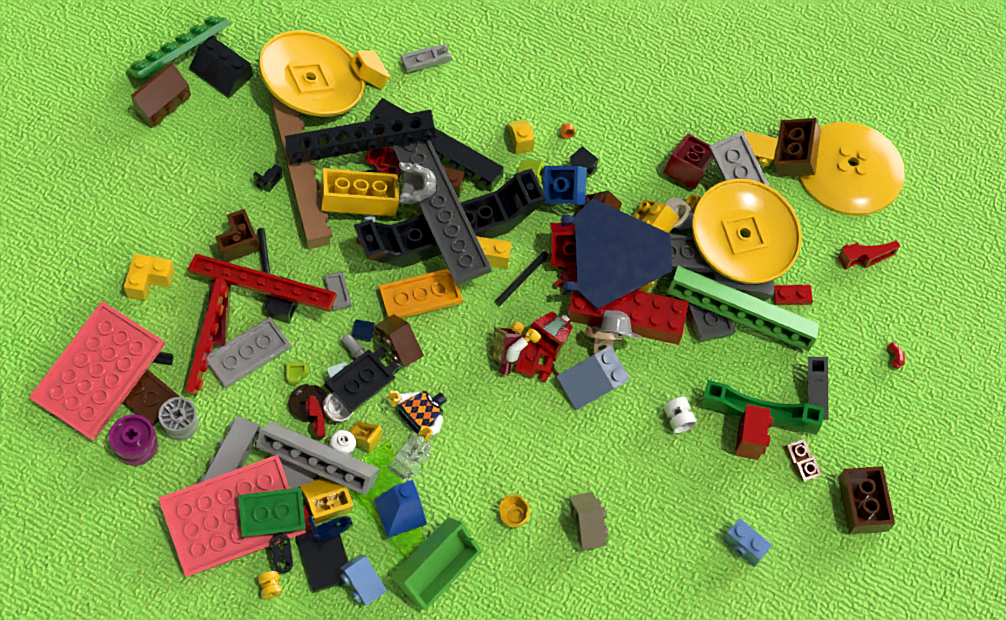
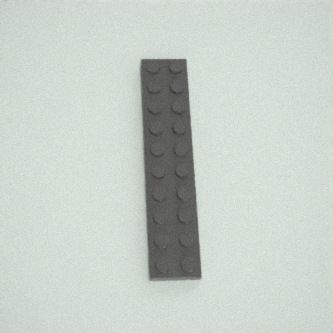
M423 140L393 146V151L399 163L418 164L431 170L436 177L435 193L431 197L417 203L455 285L457 286L492 272L491 266L431 141Z

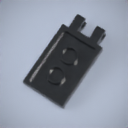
M381 346L374 353L368 349L325 382L324 386L350 414L394 381V374L399 371L398 368L401 367V364L394 360L387 367L384 366L381 360L386 357L385 354L388 352L384 346Z

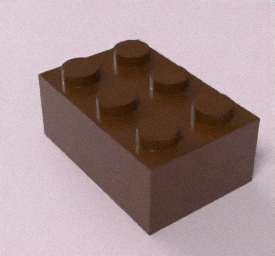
M817 118L781 120L774 163L779 177L815 175L821 134Z
M883 466L843 469L838 476L849 534L889 532L895 525V519Z

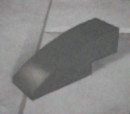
M718 272L713 273L714 281L760 300L766 301L774 296V280L761 284H746L731 280Z

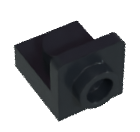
M274 164L271 169L269 168L265 172L264 176L254 172V184L259 189L270 192L283 178L281 167Z

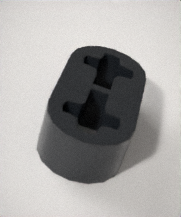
M277 533L271 539L273 563L277 572L285 574L293 567L291 543L285 533ZM280 537L283 541H287V543L283 544L284 551H280L279 545H275V542H278ZM280 555H284L285 561H289V564H286L284 569L281 565H277V563L281 562Z

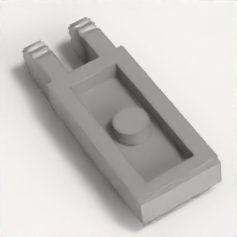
M444 44L401 55V62L406 73L440 63H448L452 60V55L446 53L449 49Z

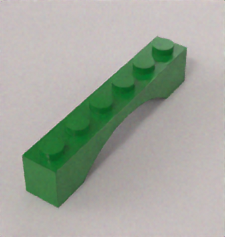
M710 380L707 381L701 404L703 408L740 417L746 405L770 409V417H773V425L815 435L818 434L822 426L825 409L806 403L783 404L760 400L745 395L727 384Z

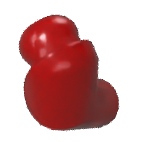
M892 342L887 346V349L895 357L891 364L895 369H899L905 365V353L895 342Z

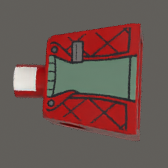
M549 312L534 320L530 329L536 330L541 335L537 343L557 356L570 335L573 326L570 324V319L567 316L562 315L560 317L554 312Z

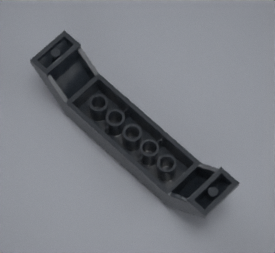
M531 168L515 173L514 177L497 191L460 202L475 235L491 239L509 233L546 201V197ZM423 215L391 225L373 222L372 219L354 225L367 259L405 267L441 255Z

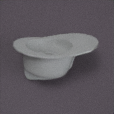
M605 311L601 327L596 328V330L642 338L639 334L632 332L629 317L621 311Z

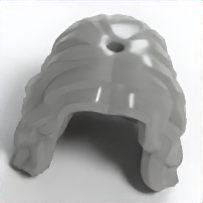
M399 163L404 180L403 193L399 196L400 203L414 204L431 197L435 193L436 177L431 170L418 164Z

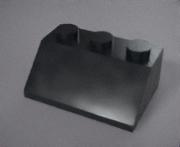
M213 36L209 37L198 47L189 67L191 72L228 99L253 77L251 63Z

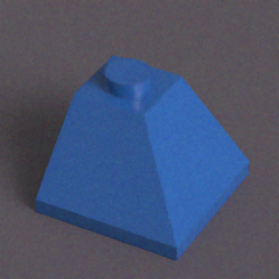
M413 480L393 486L374 500L387 538L427 525L421 500Z

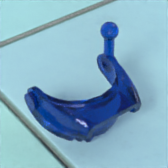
M313 516L307 518L314 537L319 541L335 537L353 526L351 517L348 516L334 518L315 527ZM337 523L340 524V525H337V526H335V527H332V528L327 529V530H325V531L322 532V530H323L324 528H327V527H329V526H331V525H334V524H337Z

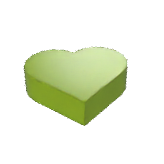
M286 363V380L289 385L296 386L301 382V379L309 375V367L306 363Z

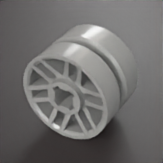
M183 397L171 398L163 403L159 410V421L162 429L170 439L182 441L196 433L199 427V419L196 409L190 400Z

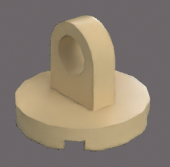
M601 326L586 327L585 335L594 338V354L598 352V348L601 345H606L607 347L611 345L613 348L614 340H622L624 336L614 332L596 330V328Z

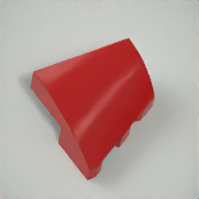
M384 147L367 151L366 162L380 173L397 174L399 180L402 170L399 167V161L393 149Z

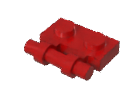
M530 340L528 345L522 349L520 363L516 366L515 373L534 378L535 372L541 374L539 380L545 383L548 377L551 376V367L553 362L556 361L557 356L544 349L537 342L534 343ZM541 357L546 359L544 365L539 364Z

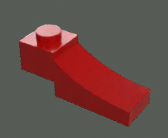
M897 240L874 246L859 245L858 242L852 245L847 244L841 248L838 259L845 270L859 263L864 268H867L896 255L901 245Z

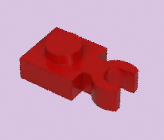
M566 266L559 274L560 280L555 282V290L559 286H563L564 282H575L577 277L576 266Z

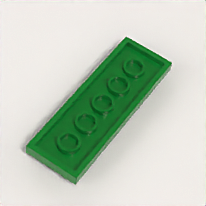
M220 16L206 18L204 20L205 23L200 26L197 24L189 29L190 32L176 36L175 41L172 43L167 42L161 45V49L157 52L152 51L146 54V58L142 61L137 60L131 63V67L127 69L128 74L142 79L229 26L228 19Z

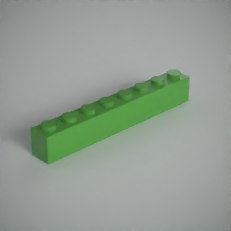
M677 266L671 278L667 293L807 351H810L817 339L819 324L680 266Z

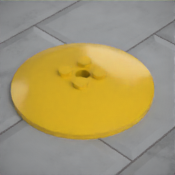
M288 31L278 34L265 44L260 54L259 71L268 90L279 101L304 114L323 117L343 114L359 102L365 85V81L357 76L350 64L354 56L335 40L318 33Z
M835 122L821 126L815 175L798 176L806 192L825 208L844 215H869L889 206L898 196L904 182L903 162L894 145L878 131L862 124ZM848 161L855 162L857 166H851Z
M749 179L723 181L711 187L701 197L694 210L692 232L698 251L715 271L731 280L746 284L770 282L787 272L799 255L802 232L798 217L792 206L780 193L763 183ZM740 231H745L748 234V238L742 237Z

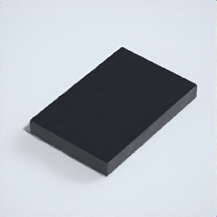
M333 522L305 531L306 533L298 535L297 539L313 593L345 584L340 576L343 574L340 567L348 563L337 523Z

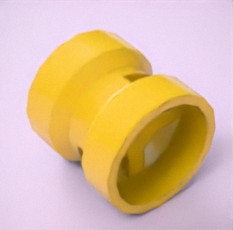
M277 571L266 572L258 576L259 585L262 586L261 594L263 599L275 598L283 593L281 585L278 584L279 575Z

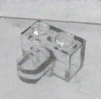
M413 432L387 468L407 482L411 476L415 478L422 468L419 467L421 462L425 465L432 456L429 452L433 445L429 441L425 442L424 437L418 436L417 433Z

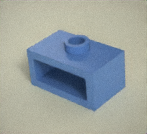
M740 518L723 539L737 554L745 558L754 567L772 546L771 543Z
M359 554L340 567L343 573L340 576L347 586L350 584L353 592L351 594L357 603L361 602L367 606L387 592L366 556Z

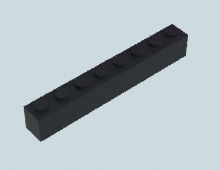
M382 98L370 112V120L408 114V112ZM435 128L437 138L430 139L441 164L450 169L463 171L466 180H471L478 184L480 188L492 192L503 177L504 167Z

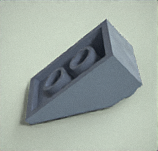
M611 345L556 376L575 411L630 380Z

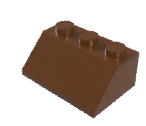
M171 62L131 95L136 116L150 128H153L156 124H160L168 114L173 113L180 104L186 102L191 96L189 84Z

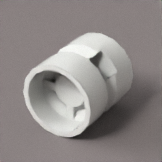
M686 397L673 399L664 405V411L667 418L671 419L670 425L674 433L686 432L697 425L693 412H689L691 407Z

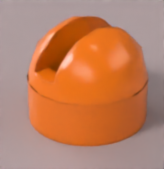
M564 123L560 127V133L563 138L568 139L575 135L572 124Z

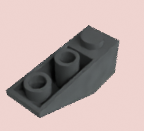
M808 357V404L825 408L823 420H828V357Z

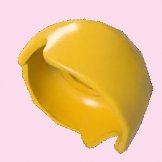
M510 494L504 497L499 504L500 518L509 527L518 528L526 524L530 517V507L527 501L520 495Z

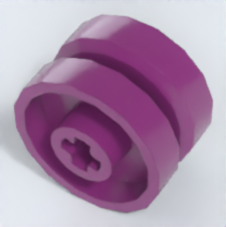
M136 414L123 416L110 429V445L118 460L125 465H144L157 453L159 446L158 438L154 427L145 417Z

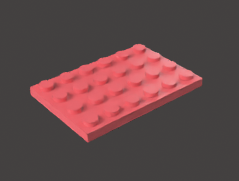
M101 301L29 398L94 441L166 343Z
M278 455L158 498L185 577L271 546V539L277 533L242 537L238 495L290 489ZM305 530L282 533H285L290 539L306 532ZM281 537L278 538V542H275V544L282 542L283 539Z

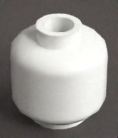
M340 430L332 435L328 446L351 456L356 447V439L352 433Z

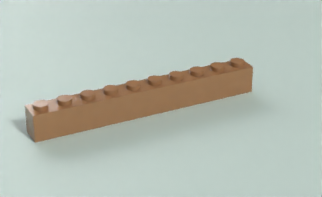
M269 91L308 249L330 245V237H333L331 226L326 224L329 221L327 211H321V195L318 194L320 184L319 180L314 178V175H316L315 165L311 164L310 161L290 164L287 155L285 136L303 133L302 130H305L303 119H299L298 116L301 115V112L288 107Z

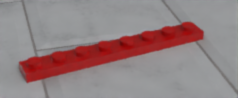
M196 253L188 267L189 273L212 280H216V278L224 279L230 285L327 312L331 311L337 298V294L334 291Z

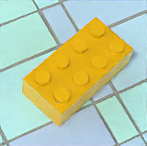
M323 168L320 184L321 211L396 217L399 205L397 174Z

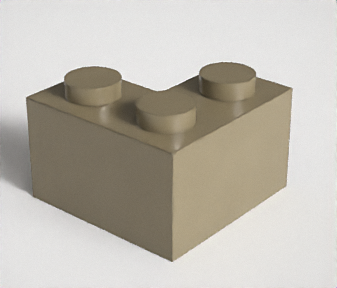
M593 492L569 496L571 515L576 523L577 539L582 550L607 546L606 538L609 537L607 526L604 525V519H607L605 507H601L600 499L596 498Z

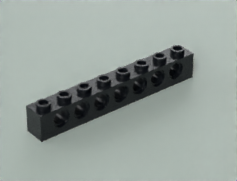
M430 109L285 136L290 164H300L307 161H317L324 158L355 154L368 150L372 151L417 141H427L437 137L432 110Z

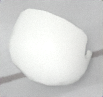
M329 393L323 401V412L332 421L342 422L349 419L353 414H350L332 393Z

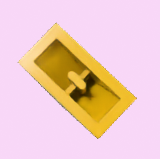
M357 421L349 431L354 435L356 445L369 454L372 453L382 440V428L379 425Z

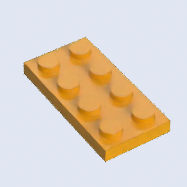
M448 269L379 285L387 317L395 314L403 319L463 303L459 286L455 285Z

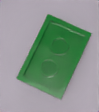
M301 487L238 495L242 537L306 530Z

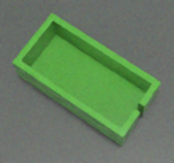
M448 517L391 577L413 605L426 611L481 554L482 550L474 538H471V534L462 522Z

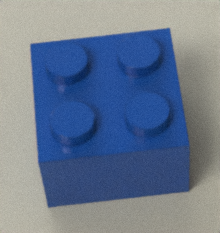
M544 166L543 193L546 197L544 203L585 205L587 168L580 166Z

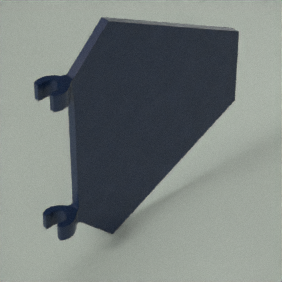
M594 198L576 216L562 215L560 219L561 226L575 225L577 283L564 282L563 293L578 291L597 310L672 272L670 233Z

